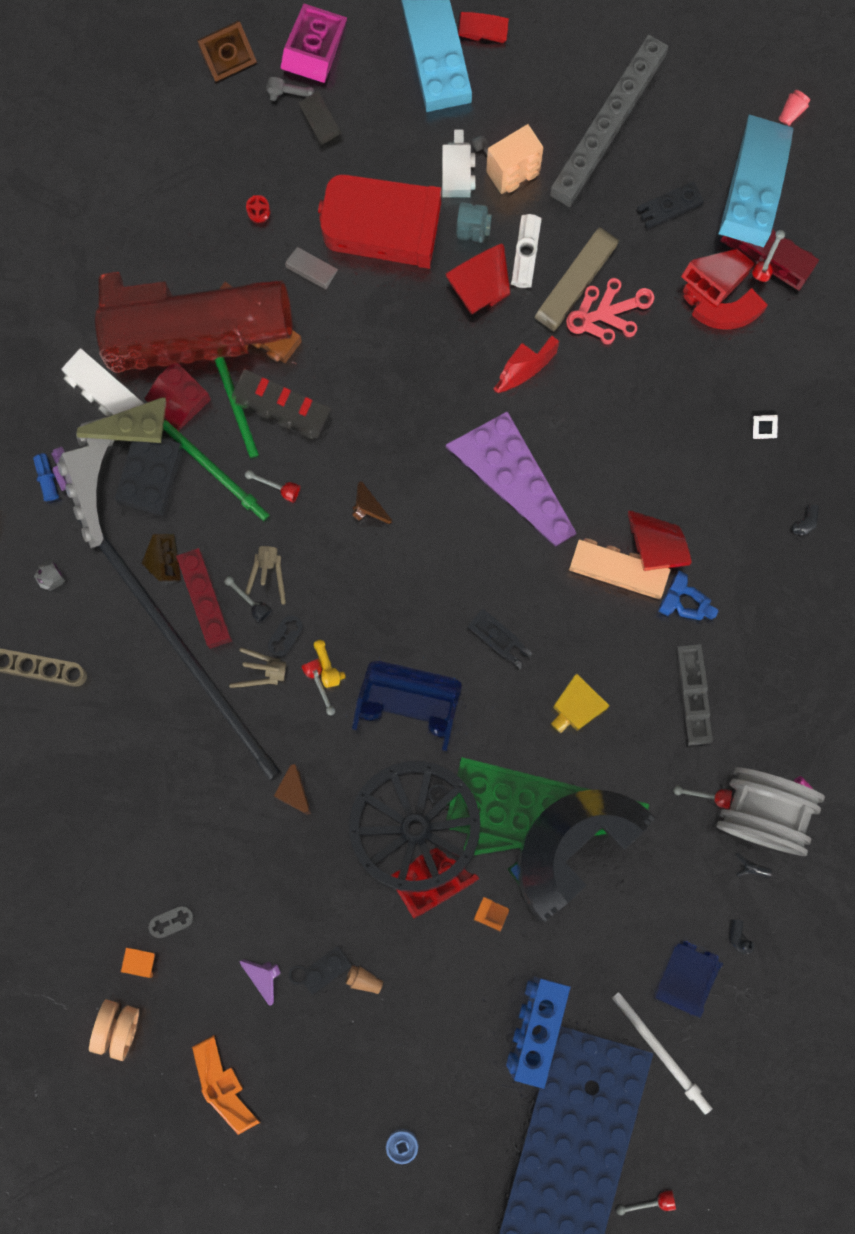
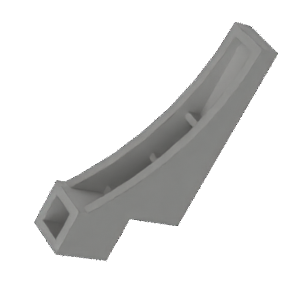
M103 418L83 423L80 425V427L101 420ZM76 433L78 444L80 447L83 446V448L62 453L57 466L60 475L65 476L67 495L69 498H73L75 517L77 520H81L83 526L81 529L82 536L85 542H89L90 547L93 548L99 546L103 541L96 507L98 473L107 447L112 446L115 440L79 438Z

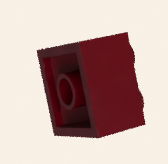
M176 361L158 376L144 398L147 403L160 398H166L164 419L178 431L211 400L208 392Z

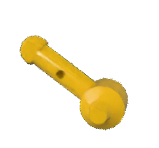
M320 639L314 642V649L317 651L323 669L321 673L322 683L326 688L338 686L340 681L345 678V673L332 668L325 648V642Z

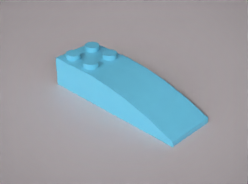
M401 0L426 112L471 103L472 91L450 0Z
M753 115L748 116L719 234L757 246H765L771 235L791 147L793 127Z

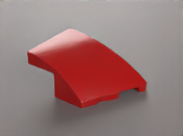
M502 243L474 256L446 273V278L471 314L487 304L493 306L510 295L505 249Z
M551 336L538 354L521 343L508 360L499 377L500 381L493 390L501 393L530 379L555 356L559 341Z
M628 511L631 532L634 533L637 552H640L643 571L691 564L688 545L678 525L634 511Z
M438 848L429 851L439 874L445 872L456 862L454 859L448 858ZM423 855L417 857L410 864L406 880L418 881L432 878ZM464 869L455 879L436 889L423 892L397 890L415 919L476 882L479 877ZM400 870L391 874V876L398 878Z

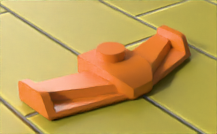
M215 1035L193 1046L194 1058L202 1086L201 1092L207 1103L214 1107L238 1135L259 1124L260 1121L235 1095L243 1090V1087L233 1068L231 1067L223 1072Z

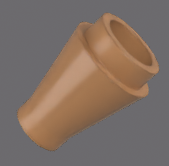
M359 965L358 967H351L345 984L350 985L352 989L379 994L383 980L378 979Z

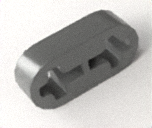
M177 907L154 917L149 923V932L156 938L167 937L189 927L193 923L194 914L188 907ZM182 910L183 913L189 914V917L186 918L187 923L183 924L182 921L173 923L172 919L179 916V911ZM158 920L161 923L168 921L170 923L169 926L163 929V934L160 931H154V927L157 926L156 921Z

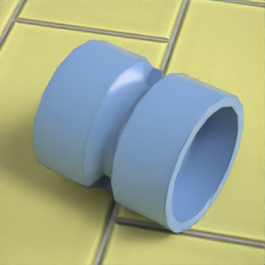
M403 1128L392 1132L386 1145L389 1158L398 1164H406L414 1160L418 1152V1140L415 1134Z

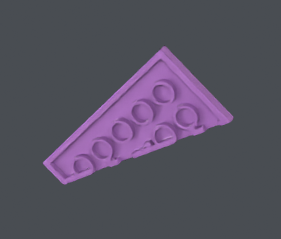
M508 412L445 445L450 452H453L461 462L473 470L501 498L514 507L522 517L524 516L553 545L557 546L577 535Z

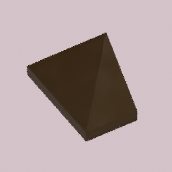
M174 534L152 535L142 564L158 581L181 580Z

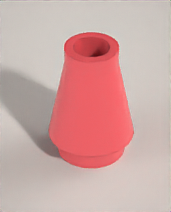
M795 90L793 94L790 93L778 118L779 121L786 126H790L809 107V97L799 90Z

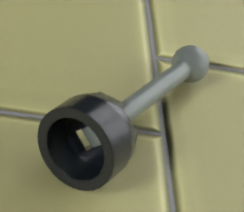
M231 576L225 577L224 583L231 586L252 606L251 614L258 623L263 622L271 614L272 609L263 602L255 603L234 583Z

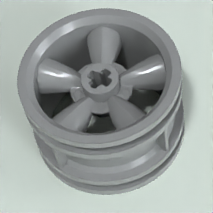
M735 768L734 774L737 776V779H732L730 786L736 789L729 810L723 809L720 815L724 818V821H718L716 827L731 835L768 848L794 855L807 856L808 850L804 848V845H809L812 840L806 835L808 824L812 814H820L821 807L817 804L824 802L825 796L809 787L775 775L747 768Z

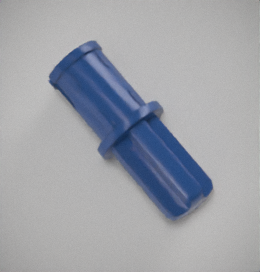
M45 453L37 454L33 459L38 474L36 480L40 482L44 501L55 500L59 498V495L57 494L53 479L55 475L51 472L48 457Z

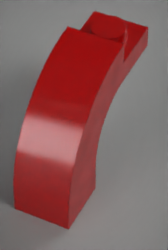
M689 283L683 289L685 300L690 305L696 306L692 316L712 328L725 330L743 327L757 319L768 306L752 288L739 300L727 304L720 303L718 306L713 304Z

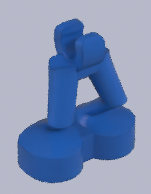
M678 570L659 606L658 612L669 616L677 609L680 617L702 620L704 616L709 619L715 618L718 614V609L710 606L711 599L695 587L687 586L688 574ZM680 595H690L700 604L698 609L684 608L680 602Z

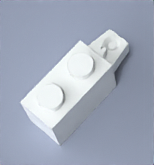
M454 130V143L443 145L442 197H470L471 190H475V175H471V167H475V153H471V145L469 143H464V130Z

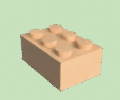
M529 124L488 148L486 172L501 194L506 191L508 193L514 191L519 187V183L526 179L530 181L539 174L543 146Z

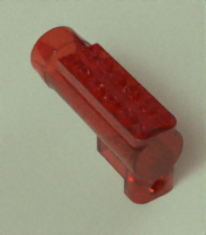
M119 272L106 273L98 279L99 307L95 315V328L99 355L106 367L116 373L130 369L142 370L152 366H169L174 363H192L193 361L203 359L214 360L225 356L237 357L248 353L249 344H265L292 338L291 307L287 288L283 280L256 282L238 287L172 296L165 281L124 287L123 279Z

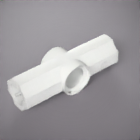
M521 215L511 285L520 288L532 286L541 218L536 215ZM528 247L532 250V253L524 255L520 250Z

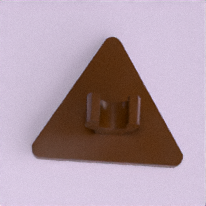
M360 481L357 486L356 504L352 507L354 510L352 515L359 521L368 514L390 524L392 519L365 484Z

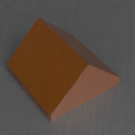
M239 20L197 40L200 53L215 82L257 62Z
M295 764L290 765L274 797L306 815L312 814L299 769Z

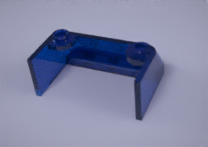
M382 661L370 662L357 699L352 729L357 730L361 717L367 720H374L382 715V711L429 721L428 728L434 735L445 736L442 750L447 751L462 684L459 680L452 677Z

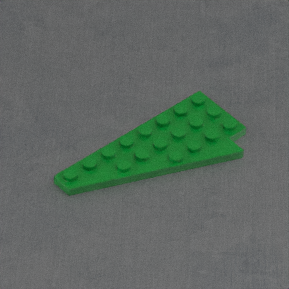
M461 757L457 776L473 794L480 814V839L474 855L520 848L528 829L551 804L570 794L591 790ZM460 793L450 802L446 821L470 817L468 807ZM637 801L648 810L649 804ZM470 825L448 828L467 834L465 850L470 835ZM601 828L594 836L607 833Z

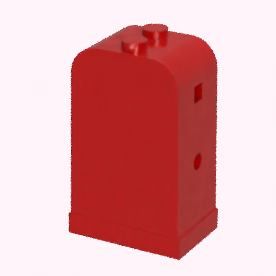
M337 175L328 182L324 200L320 199L318 214H320L319 220L324 243L329 249L336 252L417 265L421 268L430 269L442 203L441 187H427L350 175Z

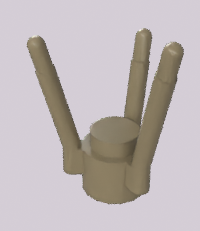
M270 546L259 547L258 554H255L254 565L245 594L248 596L250 594L258 566L262 568L261 585H265L267 569L274 568L275 564L281 604H285V592L280 565L281 556H277V548Z
M241 647L239 649L240 652L268 661L266 665L243 662V666L266 670L265 676L270 678L230 683L229 687L235 688L263 684L277 685L278 680L284 681L286 662H281L280 658H273Z

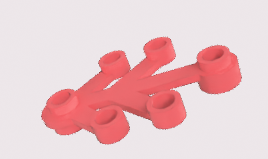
M612 278L607 283V290L598 309L588 313L592 301L597 300L599 296V289L596 286H589L586 288L585 298L579 310L572 311L568 315L566 320L567 328L575 334L587 331L600 337L604 344H611L615 339L614 331L611 329L604 330L592 323L601 320L623 330L625 336L632 337L636 334L637 325L632 321L627 322L614 315L636 307L641 309L649 308L653 304L654 294L650 289L642 288L637 291L634 298L610 306L614 295L621 289L620 280ZM616 283L618 288L611 289L610 284ZM588 291H595L596 296L590 297ZM646 297L648 302L641 303L640 298ZM580 319L582 325L576 326L573 321ZM632 326L634 331L627 332L626 327ZM610 333L612 339L606 340L603 335Z

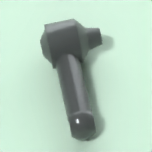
M279 77L268 78L266 91L270 94V100L276 101L277 97L283 94V92L307 98H313L315 95V90L312 87L288 84Z

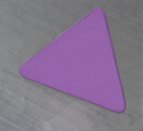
M244 959L241 960V966L267 1004L271 1006L274 1003L273 978L280 974L278 965L272 966L270 962L259 965Z

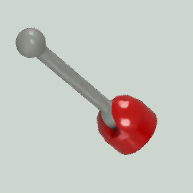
M783 230L776 232V239L766 260L758 262L752 271V275L759 281H769L772 275L773 268L770 261L780 240L785 237Z
M252 470L245 472L247 479L253 478L281 491L284 499L292 503L295 502L300 491V485L287 482L282 486L255 475Z
M319 659L302 665L301 667L305 675L315 679L327 707L326 713L334 715L336 710L331 706L319 679L322 672Z
M679 785L673 789L676 795L688 794L714 799L717 806L724 809L730 808L732 790L721 789L714 795L683 789Z
M668 1190L660 1193L657 1201L626 1207L619 1205L616 1208V1212L618 1215H623L627 1211L659 1206L664 1211L676 1210L673 1191Z

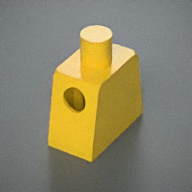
M576 674L553 707L559 715L551 725L559 733H562L569 725L578 731L606 711L610 705Z

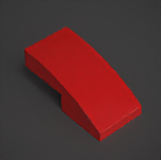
M461 12L459 14L458 35L477 41L484 38L504 43L507 40L509 18L483 13Z

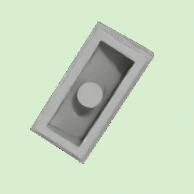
M299 247L295 249L285 262L286 268L326 290L338 271L335 267Z

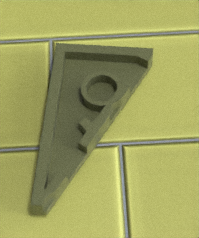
M160 398L78 427L77 436L79 438L161 443L166 398Z

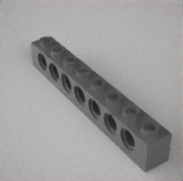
M648 34L552 185L551 197L571 207L666 57L668 45Z

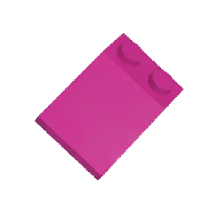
M303 3L284 47L281 69L325 83L347 17Z

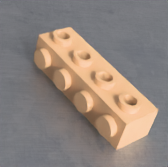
M584 538V541H578L569 571L660 600L670 572L669 568L643 571L641 558L638 554L630 553L628 556L620 553L621 550L616 547L607 546L604 548L597 546L598 542Z

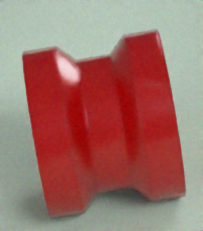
M255 195L248 199L246 210L250 220L255 223L265 222L270 216V207L267 199L261 195Z

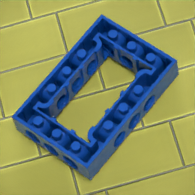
M534 976L533 981L528 980L525 994L529 996L527 1005L522 1004L519 1018L523 1019L521 1028L515 1029L512 1041L517 1043L514 1053H509L506 1064L514 1081L545 1088L570 991L569 986ZM539 1005L545 1006L546 1008L543 1010H539ZM541 1025L540 1031L537 1034H532L533 1028Z

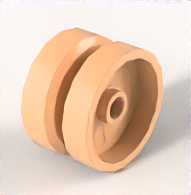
M105 999L95 1021L89 1051L102 1055L110 1044V1058L124 1061L135 1036L139 1009L127 1005L119 1015L118 1002Z

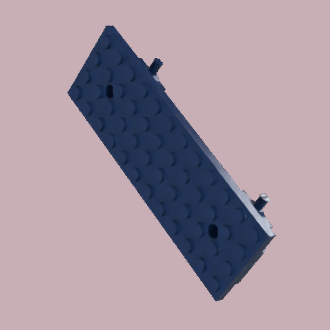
M560 1026L545 1088H539L499 1234H605L654 1053Z

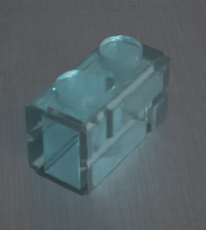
M463 202L460 204L457 219L458 239L467 241L471 239L474 242L482 243L485 235H490L492 215L488 214L487 206L477 204L473 206V204Z

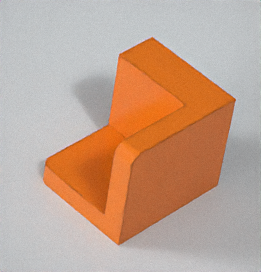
M483 897L474 920L501 931L509 909Z
M126 948L121 972L152 978L155 954L139 949Z

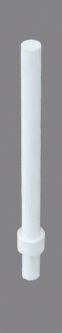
M619 992L612 997L613 1001L685 1089L684 1093L690 1101L694 1100L705 1115L713 1108L700 1094L702 1091L696 1083L692 1084Z

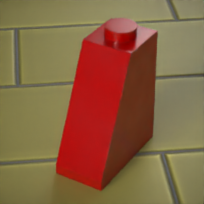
M734 249L692 260L681 277L713 304L718 306L746 278L755 263L741 251Z

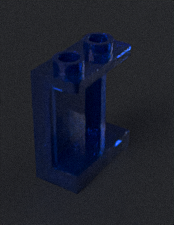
M683 941L682 945L676 943L653 997L701 1018L704 1004L723 963L718 961L719 956L708 951L703 955L696 951L697 946Z

